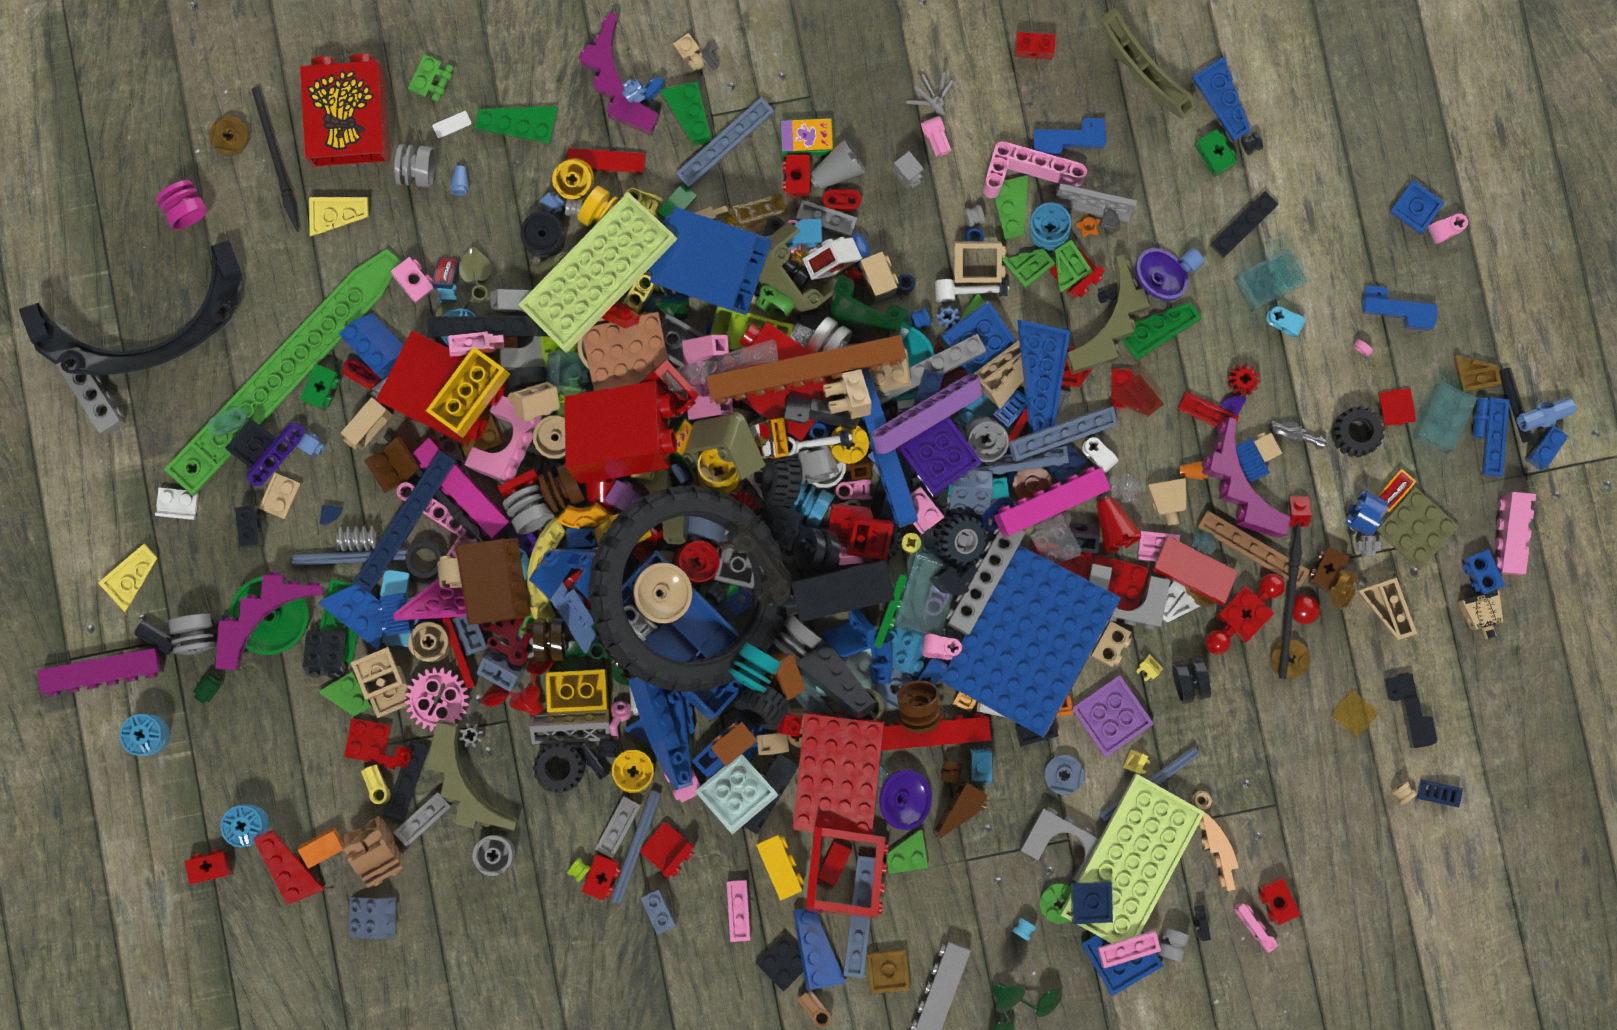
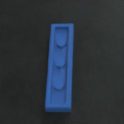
M1490 397L1488 398L1490 400L1487 413L1489 421L1486 422L1482 475L1503 477L1509 399Z

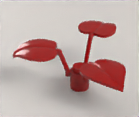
M550 652L546 662H535V659L532 658L527 664L526 670L528 673H531L530 677L533 686H528L515 694L513 691L509 692L495 684L486 691L481 699V704L487 707H494L503 703L508 695H512L509 700V705L512 708L529 712L531 716L541 713L544 706L539 700L540 688L536 686L535 675L544 674L553 665L554 662L551 659Z

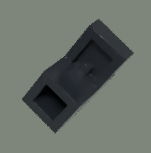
M966 564L956 572L952 566L942 565L929 580L942 593L963 595L969 591L965 584L974 579V575L978 570L974 565Z

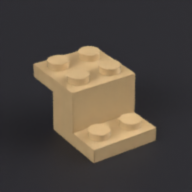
M389 647L351 662L366 700L371 701L377 718L410 705L404 703V701L409 700V697L404 694L411 691L407 687L408 684L401 667L396 666Z

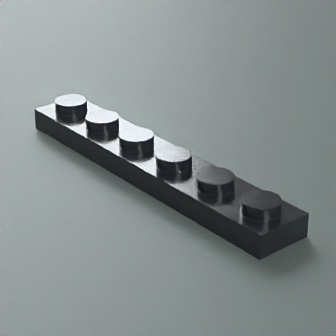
M530 316L427 317L428 337H448L479 332H488V334H493V336L503 335V337L547 336V333Z

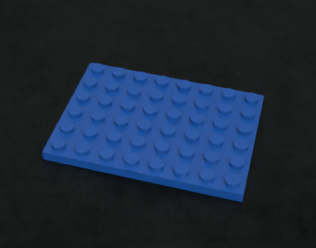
M1019 545L969 635L966 634L961 642V652L952 658L940 681L1044 738L1121 601V597Z

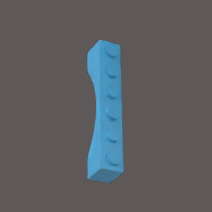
M801 219L795 225L800 232L785 243L788 249H798L799 245H806L807 248H817L818 245L822 244L821 219Z

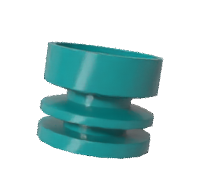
M745 642L739 652L745 659L744 663L734 660L733 663L741 668L739 671H736L730 667L728 672L737 681L750 689L765 693L767 688L760 685L761 680L770 684L771 681L764 675L766 672L776 675L782 663Z

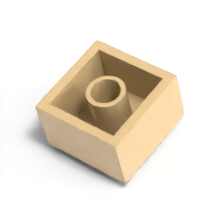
M883 252L860 260V270L874 303L896 295L899 284L896 274H891L889 257L884 256Z

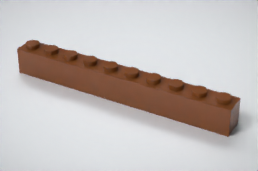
M898 335L706 376L705 381L710 403L716 402V405L727 403V399L743 400L747 398V395L754 393L755 396L767 394L766 391L774 389V392L786 390L787 386L793 385L794 388L805 386V383L813 381V384L824 382L825 378L832 377L833 380L840 379L842 373L861 369L862 373H864L863 370L871 369V371L883 369L882 366L890 365V367L900 366L906 359L902 337Z

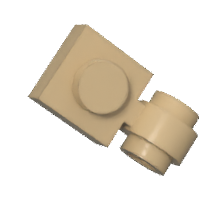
M689 33L673 43L674 48L684 61L690 58L688 63L694 71L696 69L700 70L705 66L706 61L702 58V53L697 54L700 48Z

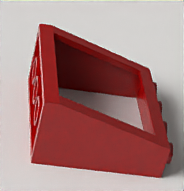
M814 827L805 911L877 919L878 914H882L883 902H879L880 894H884L885 882H881L882 874H886L887 865L886 862H883L884 854L887 855L888 843L885 842V837ZM821 837L877 844L870 908L815 900Z

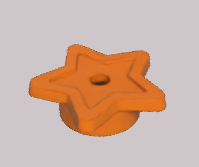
M1085 213L1083 221L1075 225L1082 230L1083 238L1089 234L1097 236L1099 234L1097 225L1100 219H1093Z

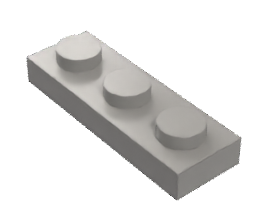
M802 200L796 216L797 220L821 219V228L851 237L857 221V217Z
M437 792L393 832L406 847L411 845L452 807L444 797L440 796V792Z
M623 796L595 849L613 859L641 805Z

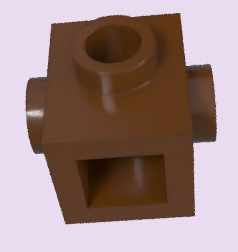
M866 453L860 461L846 464V471H850L852 481L871 478L870 468L873 467V461Z

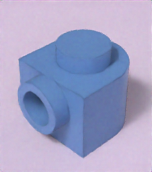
M557 191L546 194L540 200V204L546 212L556 216L563 211L562 208L566 205V198L562 197Z
M1191 248L1179 259L1183 270L1189 271L1191 274L1205 262L1203 256L1195 248Z
M310 432L309 435L304 434L297 447L316 458L317 455L323 452L325 445L319 442L320 438Z

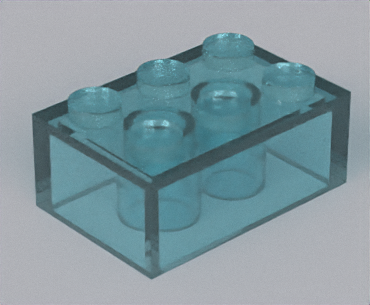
M1290 248L1242 271L1233 278L1251 312L1303 287L1307 283Z
M556 350L548 354L546 382L557 387L558 395L568 396L594 391L589 369L581 361L578 353H566L565 351Z
M1444 382L1438 383L1433 389L1412 438L1444 453L1453 452L1477 398Z

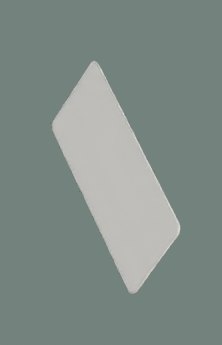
M463 111L433 124L432 127L437 138H441L472 123L467 112Z

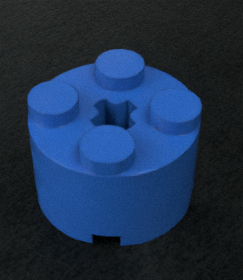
M1362 489L1357 496L1358 501L1356 504H1351L1347 511L1349 516L1345 524L1370 536L1374 534L1383 520L1381 519L1382 512L1386 514L1388 502Z

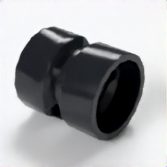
M789 257L782 267L801 292L810 279L809 272L806 267H799V263Z

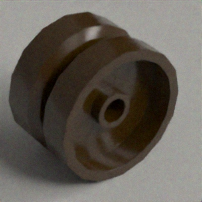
M553 618L550 622V629L546 619H534L533 651L535 662H546L549 657V649L553 662L565 660L566 632L563 618Z

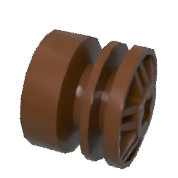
M566 463L557 467L558 477H555L550 470L547 471L550 479L548 481L543 473L538 475L543 497L554 513L559 511L557 502H560L563 509L566 508V498H569L573 505L585 500L580 484L566 469Z
M913 681L899 689L897 700L900 709V723L905 730L912 733H926L939 726L942 718L939 705L940 698L939 691L934 684L927 681Z

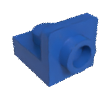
M659 76L647 83L646 91L643 93L645 98L642 101L647 100L651 103L660 93V90L665 87L664 81Z

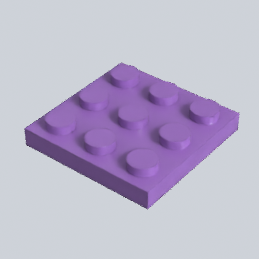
M1120 675L1072 707L1073 713L1105 758L1154 724Z

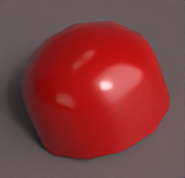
M1296 595L1293 619L1302 625H1310L1315 622L1320 615L1319 603L1309 595Z

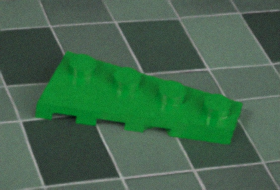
M558 106L478 109L474 128L475 130L550 145Z
M1191 302L1169 309L1164 313L1149 316L1147 319L1135 321V329L1132 336L1123 338L1121 341L1137 362L1200 321L1202 317Z

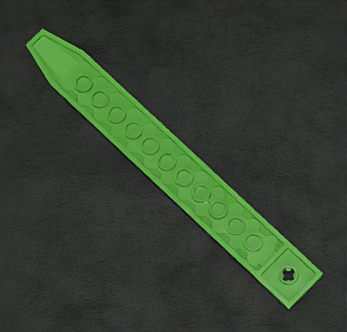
M386 249L354 269L164 470L192 496H195L233 455L225 447L247 421L252 418L261 425L311 373L314 364L318 365L343 339L339 333L353 320L365 316L383 297L393 279L391 270L402 262ZM190 464L193 466L197 464V471L195 473H189Z

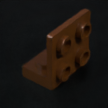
M399 436L395 437L383 451L364 460L384 493L398 488L401 483L407 482L419 470L416 460L412 457Z

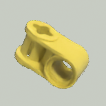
M630 188L625 192V194L629 192L631 195L638 196L637 201L656 218V211L659 203L663 201L662 198L636 188Z

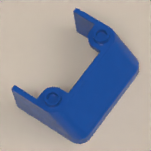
M585 548L548 550L529 578V581L548 599H551L571 568L581 569L583 572L574 586L588 599L590 567L597 550Z

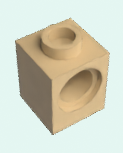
M1263 432L1254 437V443L1264 463L1282 454L1272 433L1266 435Z
M780 733L757 735L759 755L789 752L787 735Z

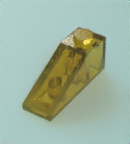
M777 194L733 206L723 217L726 224L740 229H747L769 220L771 217L787 212L781 195Z

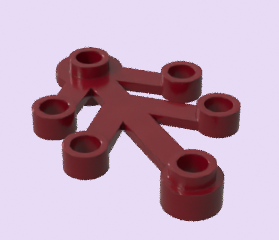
M527 617L516 619L513 626L510 620L502 621L504 629L493 624V622L490 623L488 628L480 624L483 630H489L507 639L510 645L508 647L499 643L498 638L490 637L486 643L489 649H496L508 655L509 662L515 666H520L526 662L528 658L526 647L533 634L527 632V628H533V625L529 624L525 627V635L519 645L516 636ZM495 640L496 646H491L489 641ZM516 652L521 653L520 659L515 658Z

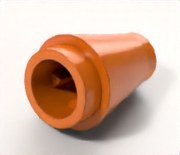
M1202 461L1180 465V477L1198 480L1208 478V475L1202 474Z

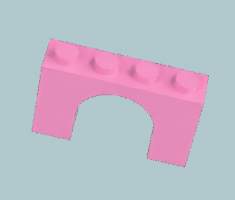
M709 335L682 341L685 380L699 394L694 400L696 404L688 410V420L733 413L732 398L727 399L728 402L716 405V402L710 403L705 381L709 362L713 358L729 355L727 335Z
M502 396L500 402L496 406H492L489 412L499 419L512 423L513 437L511 442L504 450L498 453H488L472 447L464 465L475 472L506 483L516 476L517 469L533 439L535 427L541 421L543 415L535 417L534 420L525 421L515 415L514 404H511L507 397Z

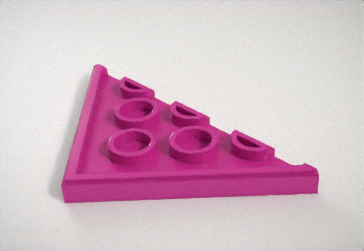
M438 578L393 614V619L466 617L462 587L450 588V584H445V588L439 587Z

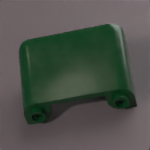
M840 275L834 286L829 317L838 322V328L841 326L847 327L852 331L853 337L864 343L901 335L903 342L913 326L909 311L897 305L890 306L884 315L853 299V282L849 278Z

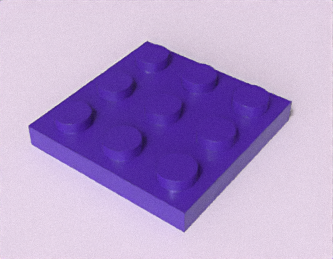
M949 417L899 447L903 457L932 496H935L982 464L980 458Z

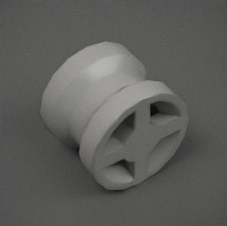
M567 199L565 215L578 216L584 199Z
M980 204L972 209H964L969 227H973L977 223H985Z

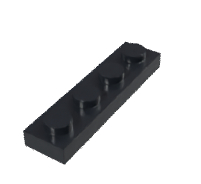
M1264 191L1210 246L1224 258L1279 204Z

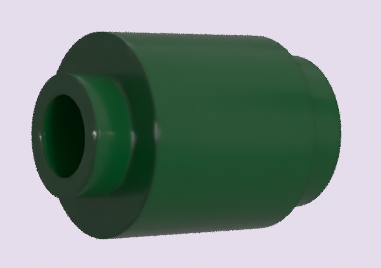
M209 673L207 677H203L193 690L195 693L194 698L203 704L205 701L209 703L221 688L220 684L222 682Z

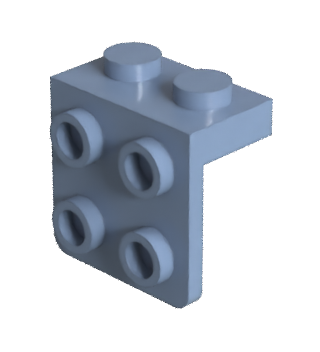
M972 470L952 484L949 511L958 514L987 515L993 489L992 471Z
M352 897L350 899L349 936L351 938H395L396 897Z

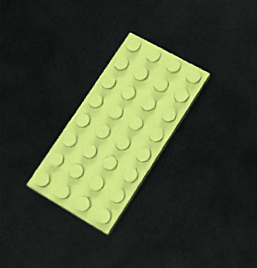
M627 192L518 305L567 353L665 253L677 238Z
M1135 773L1077 882H1112L1113 923L1077 925L1110 943L1140 935L1205 812ZM1071 893L1060 912L1061 916L1072 921Z

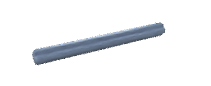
M400 549L393 560L406 559L408 549ZM374 550L292 555L291 563L293 566L367 562Z
M1195 747L1190 748L1147 780L1160 785L1200 755ZM1120 800L1100 813V817L1105 823L1110 821Z
M651 790L611 897V901L620 904L624 897L661 793L656 790Z

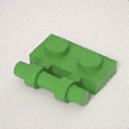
M424 54L408 90L427 98L429 92H432L431 100L438 102L445 93L444 88L447 81L451 80V73L454 67L447 64L444 70H440L442 62ZM436 77H441L438 85L434 86L433 83Z

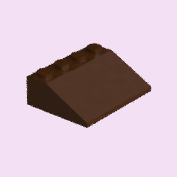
M518 538L455 546L468 625L515 620L530 616Z
M961 782L933 834L942 838L975 816L980 810L984 811L989 802L986 799L988 795L966 782Z

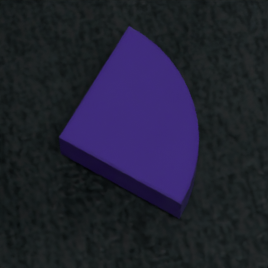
M1233 396L1225 400L1220 407L1238 415L1247 398Z

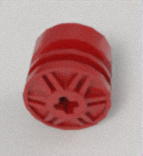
M692 541L677 548L672 558V564L685 572L690 583L706 582L718 572L720 559L716 548L710 543ZM695 559L697 565L692 566V562L690 560Z

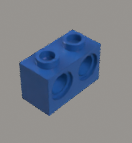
M1489 549L1462 560L1464 563L1462 564L1463 570L1466 575L1470 576L1472 590L1478 596L1505 586ZM1476 559H1478L1481 562L1480 569H1477L1474 566V561ZM1484 577L1489 580L1488 587H1485L1482 583Z

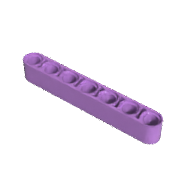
M969 374L874 430L871 434L876 452L878 454H885L894 450L983 395L979 375Z

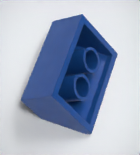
M373 313L353 320L339 333L344 341L382 380L389 375L404 346Z

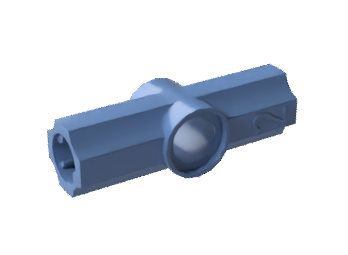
M1569 397L1553 403H1540L1537 405V409L1520 414L1517 418V424L1520 430L1524 432L1539 426H1553L1556 424V420L1573 415L1576 411V404Z

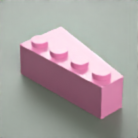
M1511 492L1501 496V499L1498 501L1500 518L1497 520L1499 538L1496 539L1498 557L1495 558V564L1500 574H1526L1529 547H1526V543L1529 542L1532 532L1528 524L1534 516V510H1531V501H1536V494Z

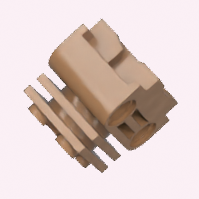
M379 815L371 819L364 826V832L359 828L351 830L343 836L345 843L343 850L347 855V860L358 876L361 875L363 882L366 881L365 885L367 888L372 885L377 886L381 884L383 879L390 875L395 876L403 869V854L399 851L397 844L395 845L390 829Z

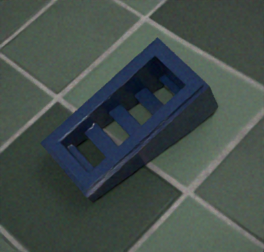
M1420 779L1417 799L1459 808L1463 788ZM1430 785L1429 795L1426 797V787ZM1435 787H1438L1437 796L1433 798ZM1443 789H1447L1445 800H1441ZM1454 791L1453 800L1450 802L1451 793Z

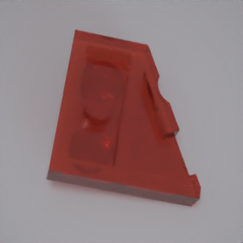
M1140 374L1110 397L1111 401L1146 417H1149L1164 405Z

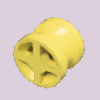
M915 533L906 534L902 539V549L907 553L917 552L921 546L920 537Z

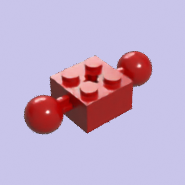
M1265 575L1260 581V591L1256 595L1247 586L1242 587L1219 610L1215 616L1225 627L1222 630H1214L1207 635L1205 645L1210 653L1214 655L1226 653L1231 645L1230 638L1234 634L1243 643L1248 642L1275 614L1264 603L1268 598L1275 599L1283 594L1285 583L1279 575ZM1242 610L1248 612V617L1242 618Z

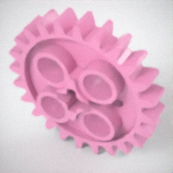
M433 667L432 673L425 669L424 676L417 673L419 679H411L414 685H407L411 692L404 694L409 697V700L404 701V703L410 704L406 712H413L409 718L416 717V725L423 722L422 729L429 725V730L432 731L440 719L455 723V719L462 720L459 714H466V711L462 708L463 706H469L468 703L464 702V699L469 698V695L463 694L467 688H461L464 681L460 680L457 682V674L451 677V670L444 674V668H441L438 673L436 668ZM430 681L437 683V689L433 692L428 691L426 687ZM442 683H445V687L439 696L442 701L435 704L433 712L429 716L428 712L434 703L432 697L438 695ZM448 689L455 691V697L452 700L445 698V692ZM421 699H427L429 702L428 707L424 710L418 707V702ZM440 707H444L447 711L443 718H438L436 715V710Z

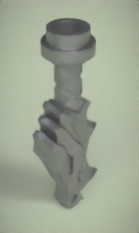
M1271 421L1270 428H1272L1274 436L1282 434L1289 441L1293 439L1298 442L1304 440L1314 444L1315 449L1323 450L1327 440L1323 438L1324 436L1315 437L1307 434L1306 430L1295 422H1282L1279 424Z

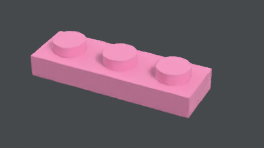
M747 880L727 881L730 942L750 941Z
M1150 931L1097 948L1103 968L1161 951L1156 931Z

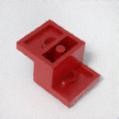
M832 504L827 529L833 530L838 536L839 543L846 545L849 556L887 559L894 523L889 520L873 519L871 508Z

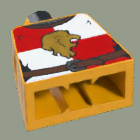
M784 417L749 426L761 456L779 458L789 455Z

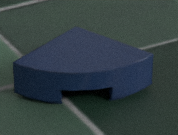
M322 505L320 525H327L335 521L341 515L343 508Z

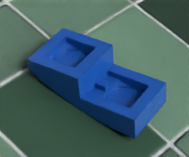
M885 641L881 649L878 647L871 648L873 663L869 664L872 684L891 683L892 647L891 641Z

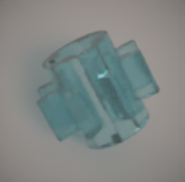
M1202 532L1201 535L1196 533L1192 539L1193 549L1205 555L1207 553L1212 555L1216 549V539L1209 532Z

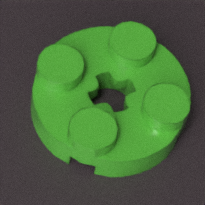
M1056 883L1048 886L1039 899V907L1041 913L1049 921L1056 924H1064L1070 921L1060 915L1062 909L1054 906V903L1057 902V898L1066 903L1071 893V887Z

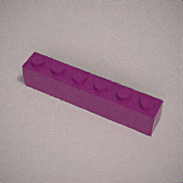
M153 648L37 670L41 694H48V697L59 696L61 691L66 690L68 693L79 692V688L87 687V690L99 688V684L106 683L107 686L117 685L119 680L126 679V682L138 681V677L145 676L146 679L158 677L157 673L163 672L160 650Z

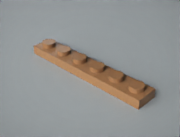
M1206 511L1197 526L1199 530L1289 582L1290 559L1213 513ZM1301 565L1299 566L1296 587L1298 588L1301 587L1310 571Z

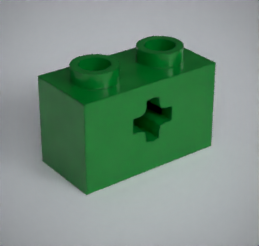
M1218 129L1197 140L1194 145L1214 178L1234 167L1237 163L1235 152L1228 148L1226 137L1223 133H1219ZM1214 151H1220L1221 154H1214Z
M314 364L299 400L325 411L326 407H329L332 403L333 397L331 395L334 389L336 390L339 387L340 375L337 372ZM324 386L325 390H319L318 387Z

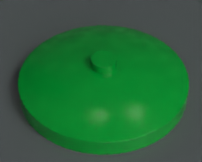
M263 577L247 582L237 591L230 604L229 617L237 618V622H239L241 598H247V595H259V599H261ZM306 598L293 600L267 615L255 628L245 648L261 655H277L290 650L298 644L309 624L310 613Z

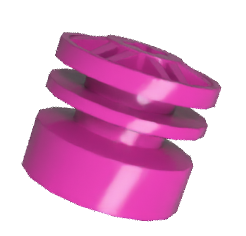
M190 180L174 183L163 189L155 197V202L160 206V210L166 213L165 219L172 230L187 228L200 221L208 212L203 200L197 197L198 192Z

